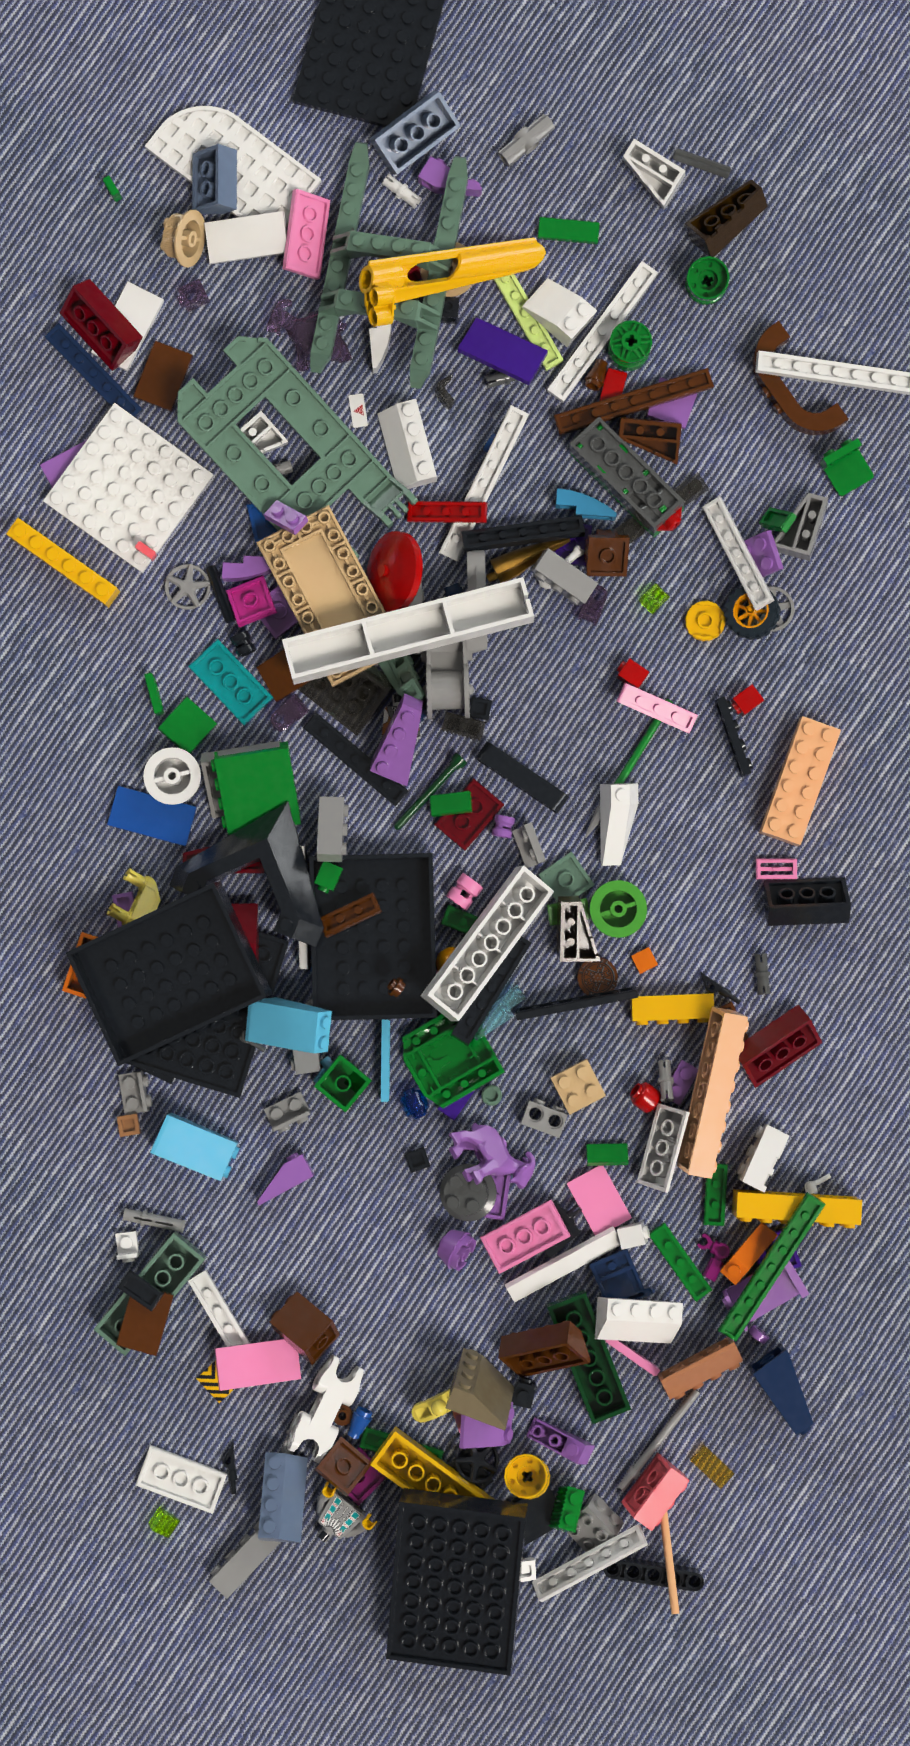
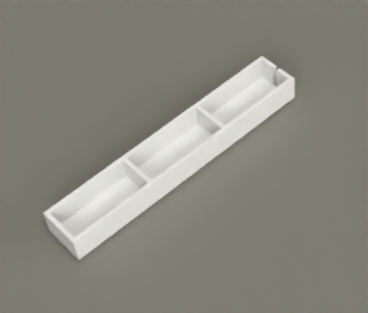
M522 577L282 639L295 685L534 623V613L530 599H528L525 581Z

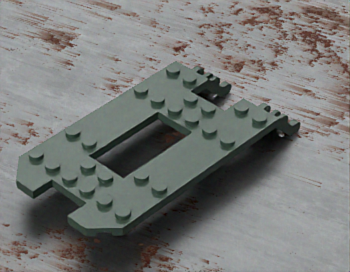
M236 337L223 350L225 355L236 366L208 393L194 378L178 391L177 423L263 516L276 500L308 516L328 505H332L348 489L368 511L389 529L394 524L384 514L387 509L397 519H400L402 515L393 504H396L403 513L408 511L406 505L399 500L402 495L407 498L411 505H415L418 502L414 494L390 475L268 338ZM264 397L320 458L293 485L283 477L236 425ZM269 521L277 531L283 529ZM352 548L358 559L360 557L359 554Z

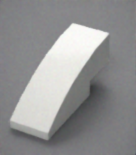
M392 324L369 328L373 374L378 373L387 354Z

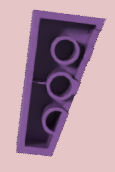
M405 693L403 694L371 759V772L404 786L408 785L423 701Z

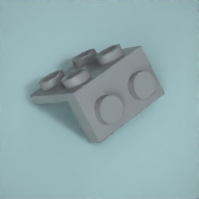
M594 1493L580 1511L576 1532H569L568 1534L587 1552L617 1536L624 1522L603 1499Z

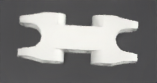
M333 1354L318 1371L313 1382L312 1390L319 1394L310 1413L308 1414L304 1411L298 1413L292 1425L287 1444L288 1450L295 1452L303 1440L314 1439L315 1446L311 1459L317 1463H320L333 1446L339 1428L332 1425L341 1404L348 1407L353 1404L359 1392L364 1372L361 1367L356 1366L348 1377L343 1379L337 1378L336 1370L339 1358Z

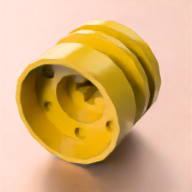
M530 1454L518 1455L510 1460L504 1474L505 1483L509 1491L518 1498L529 1500L538 1498L546 1492L551 1477L545 1462ZM525 1472L533 1473L531 1476L533 1479L532 1482L524 1481L526 1478L524 1476Z

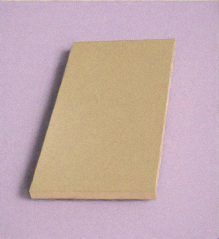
M329 505L308 515V522L296 535L281 529L256 542L304 634L386 613ZM376 664L327 676L331 686L334 687Z

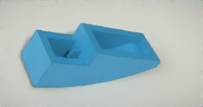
M557 488L556 509L575 510V516L582 515L583 519L615 521L617 513L597 499L583 493Z

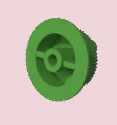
M622 880L610 881L599 887L592 896L590 902L592 922L599 931L607 936L622 938L632 935L640 929L646 919L647 903L645 897L632 883Z

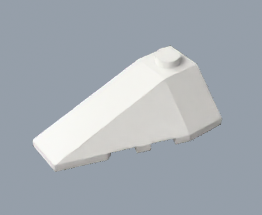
M638 783L600 784L601 866L621 865L638 807Z

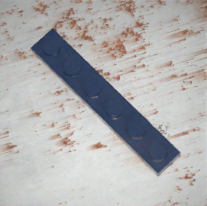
M60 323L44 336L111 407L116 403L135 418L143 412V409Z

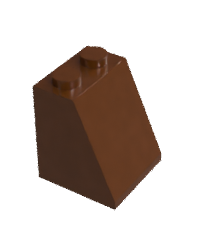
M298 1291L286 1299L285 1305L280 1310L274 1312L269 1321L272 1328L312 1366L340 1335L333 1320Z

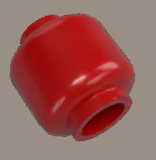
M647 1082L636 1084L630 1093L632 1104L645 1113H649L652 1110L655 1111L658 1103L661 1104L660 1091Z

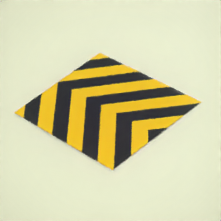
M216 1360L196 1378L218 1403L234 1390L219 1391Z

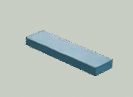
M382 1019L381 1102H388L390 1094V1020Z

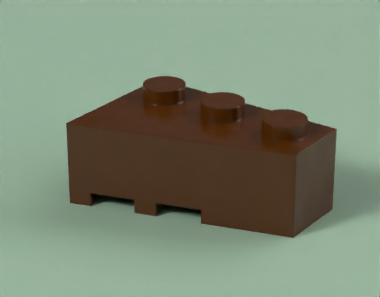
M621 417L619 437L623 441L676 465L678 464L682 423Z

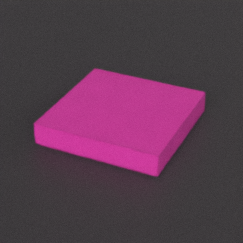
M264 576L226 590L239 627L277 613Z

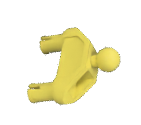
M131 868L126 871L125 875L127 876H124L123 880L137 886L139 891L130 910L126 911L112 903L107 911L108 916L110 915L122 922V925L157 910L161 901L155 880L150 876L144 877Z
M450 1389L423 1402L416 1403L412 1408V1417L417 1422L422 1423L434 1420L450 1412L451 1410L446 1409Z

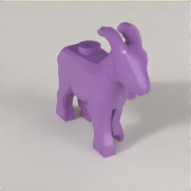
M473 1123L471 1126L472 1131L463 1130L449 1134L454 1142V1146L449 1148L454 1159H457L464 1150H473L480 1162L478 1165L467 1168L462 1172L467 1182L474 1179L475 1184L478 1185L488 1175L501 1176L513 1174V1178L509 1182L515 1183L519 1189L526 1187L536 1164L532 1153L526 1152L527 1158L522 1157V1161L514 1159L506 1148V1140L499 1135L495 1128L489 1125Z

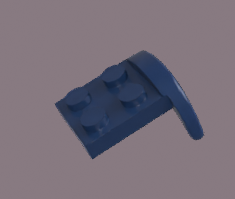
M628 1249L620 1250L589 1264L603 1297L641 1299L656 1292L653 1286L644 1288Z

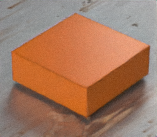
M649 947L631 956L639 974L658 965Z

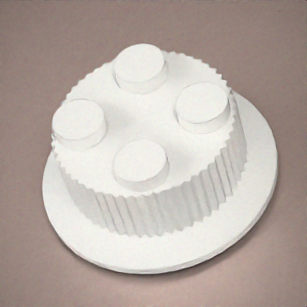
M173 747L165 748L153 754L146 763L143 775L144 784L149 794L157 801L169 805L180 804L189 800L198 790L201 781L200 767L196 759L187 751Z

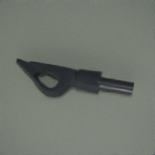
M700 972L707 992H719L724 998L728 997L735 1003H740L741 1000L732 995L730 990ZM706 982H710L714 988L709 989Z
M232 1443L222 1459V1464L229 1470L228 1481L231 1484V1494H236L235 1480H237L234 1443ZM228 1455L231 1457L229 1464L226 1463V1458Z

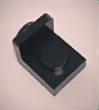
M521 1377V1380L516 1379L511 1401L513 1405L531 1409L537 1388L536 1383H533V1379Z

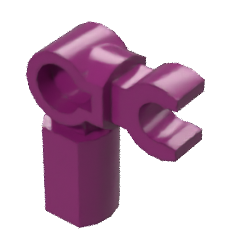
M702 1234L701 1236L707 1239V1244L701 1245L698 1243L697 1246L704 1250L710 1249V1253L715 1255L714 1258H710L702 1276L715 1282L724 1264L722 1260L728 1257L730 1248L725 1243L717 1240L713 1242L709 1235Z

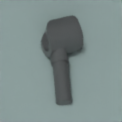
M241 1031L240 1041L253 1045L262 1052L265 1051L266 1048L259 1043L245 1041L246 1031Z

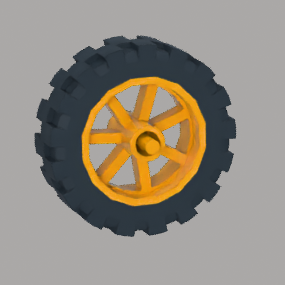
M744 587L734 590L735 593L728 597L729 601L725 604L726 612H724L728 626L738 636L748 640L761 639L762 636L769 635L770 631L776 628V623L780 620L779 612H781L778 600L771 592L775 601L766 605L767 609L756 611ZM748 600L749 605L747 607L742 606L743 602ZM739 609L746 611L745 614L738 616ZM766 613L765 618L761 620L759 614ZM749 616L748 624L746 626L741 622V620ZM753 619H757L759 624L751 626Z

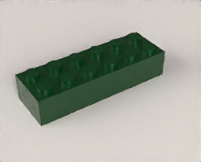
M585 1290L546 1304L553 1324L571 1321L582 1331L590 1363L570 1368L592 1424L631 1410L605 1340L595 1339L596 1317Z

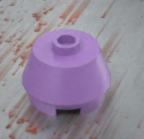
M452 1229L440 1240L437 1255L449 1269L453 1268L460 1271L467 1262L465 1260L469 1253H473L476 1240H474L469 1232Z

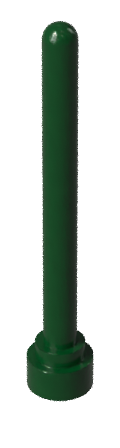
M455 752L449 762L450 765L394 824L396 830H400L455 770L463 769L467 762L458 753Z

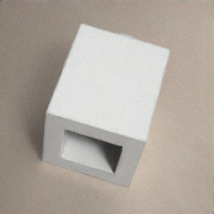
M643 1221L620 1226L617 1229L622 1250L645 1245L648 1242V1238H650L648 1226H644Z

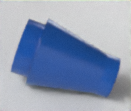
M358 1406L353 1411L348 1435L354 1439H359L362 1432L371 1422L373 1413L364 1407Z

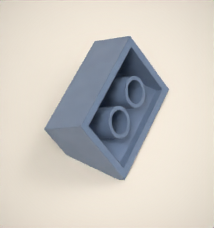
M216 144L192 154V210H197L201 214H226L237 210L236 149Z

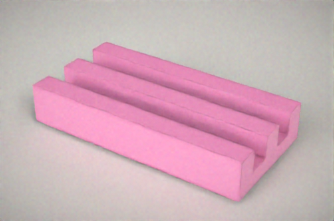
M755 859L756 879H797V859ZM761 863H793V867H761ZM761 871H793V875H761Z

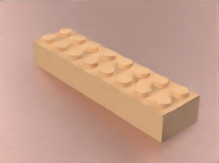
M713 1006L711 1009L688 1111L690 1113L676 1165L688 1175L712 1179V1175L717 1169L716 1158L717 1153L721 1151V1135L726 1129L725 1118L731 1106L729 1101L730 1095L735 1089V1073L738 1072L740 1067L739 1055L744 1049V1033L747 1032L749 1027L748 1017L733 1010Z

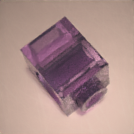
M200 279L178 288V302L181 308L186 307L188 312L210 302ZM190 293L197 294L193 300L187 299V296Z

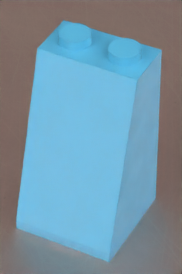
M278 997L264 998L248 1006L245 1041L314 1054L328 1052L332 1011Z
M169 1113L166 1115L150 1153L221 1181L223 1177H228L232 1168L229 1166L232 1158L236 1159L240 1148L237 1147L238 1141L174 1113Z

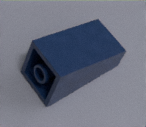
M780 1344L749 1366L748 1369L796 1436L799 1434L804 1435L811 1430L810 1426L814 1423L790 1355Z

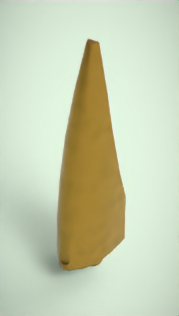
M569 538L541 542L491 559L490 562L494 572L487 574L486 577L489 583L496 579H499L500 583L509 581L535 564L545 549L549 548L554 552L571 540Z

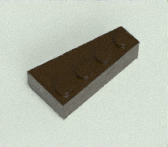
M751 179L687 221L685 225L691 242L707 256L715 257L768 207L762 187Z

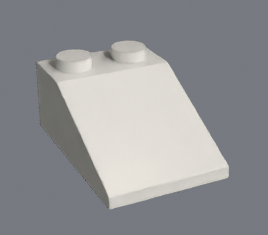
M549 278L522 306L528 314L566 347L590 323L597 312L581 296Z

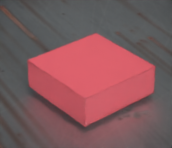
M141 541L136 544L135 548L137 551L151 561H154L157 557L155 551Z

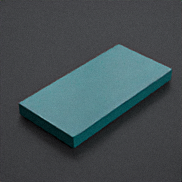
M218 639L188 666L244 726L273 699L271 694Z

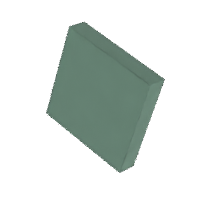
M572 852L538 874L540 879L554 891L552 896L557 903L558 896H580L595 885Z

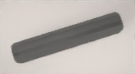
M676 148L673 159L723 178L729 177L730 166Z

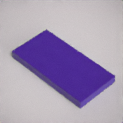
M477 317L458 347L459 353L527 385H530L548 355V350Z

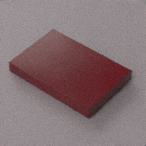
M474 778L462 791L471 792L473 812L441 816L434 824L464 851L467 850L504 806L499 799Z

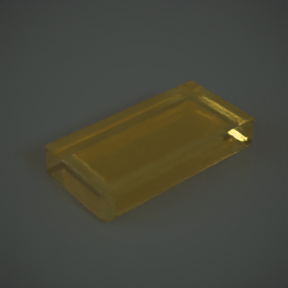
M704 1444L690 1459L720 1489L735 1474Z

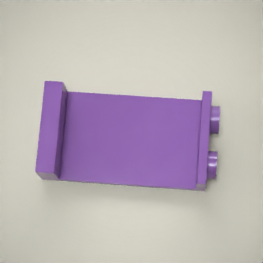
M790 1260L749 1323L799 1294L802 1298L809 1295L807 1288ZM753 1274L722 1291L725 1297L722 1301L727 1310L733 1307Z

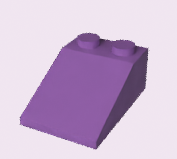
M511 1402L505 1431L461 1414L459 1448L497 1447L511 1444L513 1437L512 1419L514 1417L513 1402Z

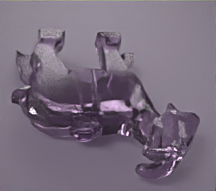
M282 299L275 305L266 327L269 333H277L280 337V329L285 328L297 351V372L309 370L308 366H310V352L318 311L308 314V317L299 319L283 310L284 308L292 307V300ZM340 318L330 361L339 360V363L351 361L352 357L347 344L342 340L340 332L346 329L347 323H343Z

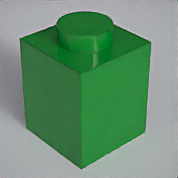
M323 862L314 882L318 885L317 889L327 894L329 890L334 892L343 868L329 862Z

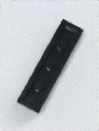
M725 696L715 700V704L741 778L751 774L750 770L753 769L750 758L745 756L744 750H746L744 740L742 738L739 739L737 733L739 731L736 719H732L730 713L733 712L729 700L726 701Z

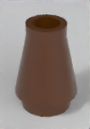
M597 359L585 377V386L588 389L599 391L603 387L608 365L606 361Z

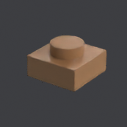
M138 1113L117 1117L120 1137L141 1134Z

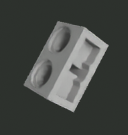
M534 1098L533 1101L528 1100L520 1123L560 1138L568 1114L564 1113L565 1109L553 1105L552 1108L544 1106L546 1102ZM532 1108L540 1109L541 1115L539 1118L532 1119L529 1116ZM558 1115L560 1123L557 1126H551L549 1124L550 1116Z

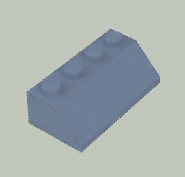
M265 1453L258 1539L260 1541L301 1543L308 1458L287 1453Z

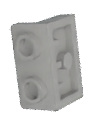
M532 822L512 831L526 868L546 861Z
M144 1071L118 1075L124 1114L130 1115L150 1111L152 1098L150 1094L147 1095L146 1089L149 1086L148 1075H144Z
M302 1092L296 1093L264 1109L272 1126V1131L278 1130L279 1134L290 1129L289 1124L297 1122L299 1125L309 1120L308 1115L312 1114Z

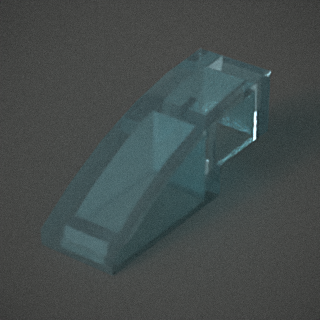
M518 985L511 988L494 1003L474 1036L476 1041L514 1017L510 1009L526 999Z

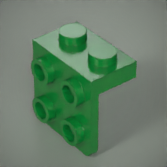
M851 438L840 445L841 448L836 451L834 449L829 450L823 454L824 458L819 463L835 491L841 497L872 480L874 477L873 472L859 451L862 444L858 438L854 441Z

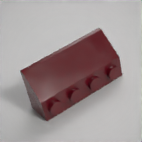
M91 279L72 287L60 314L112 371L115 370L136 351L143 336Z
M797 1005L744 1041V1049L740 1053L738 1061L740 1062L741 1069L756 1088L816 1048L822 1041L809 1016Z

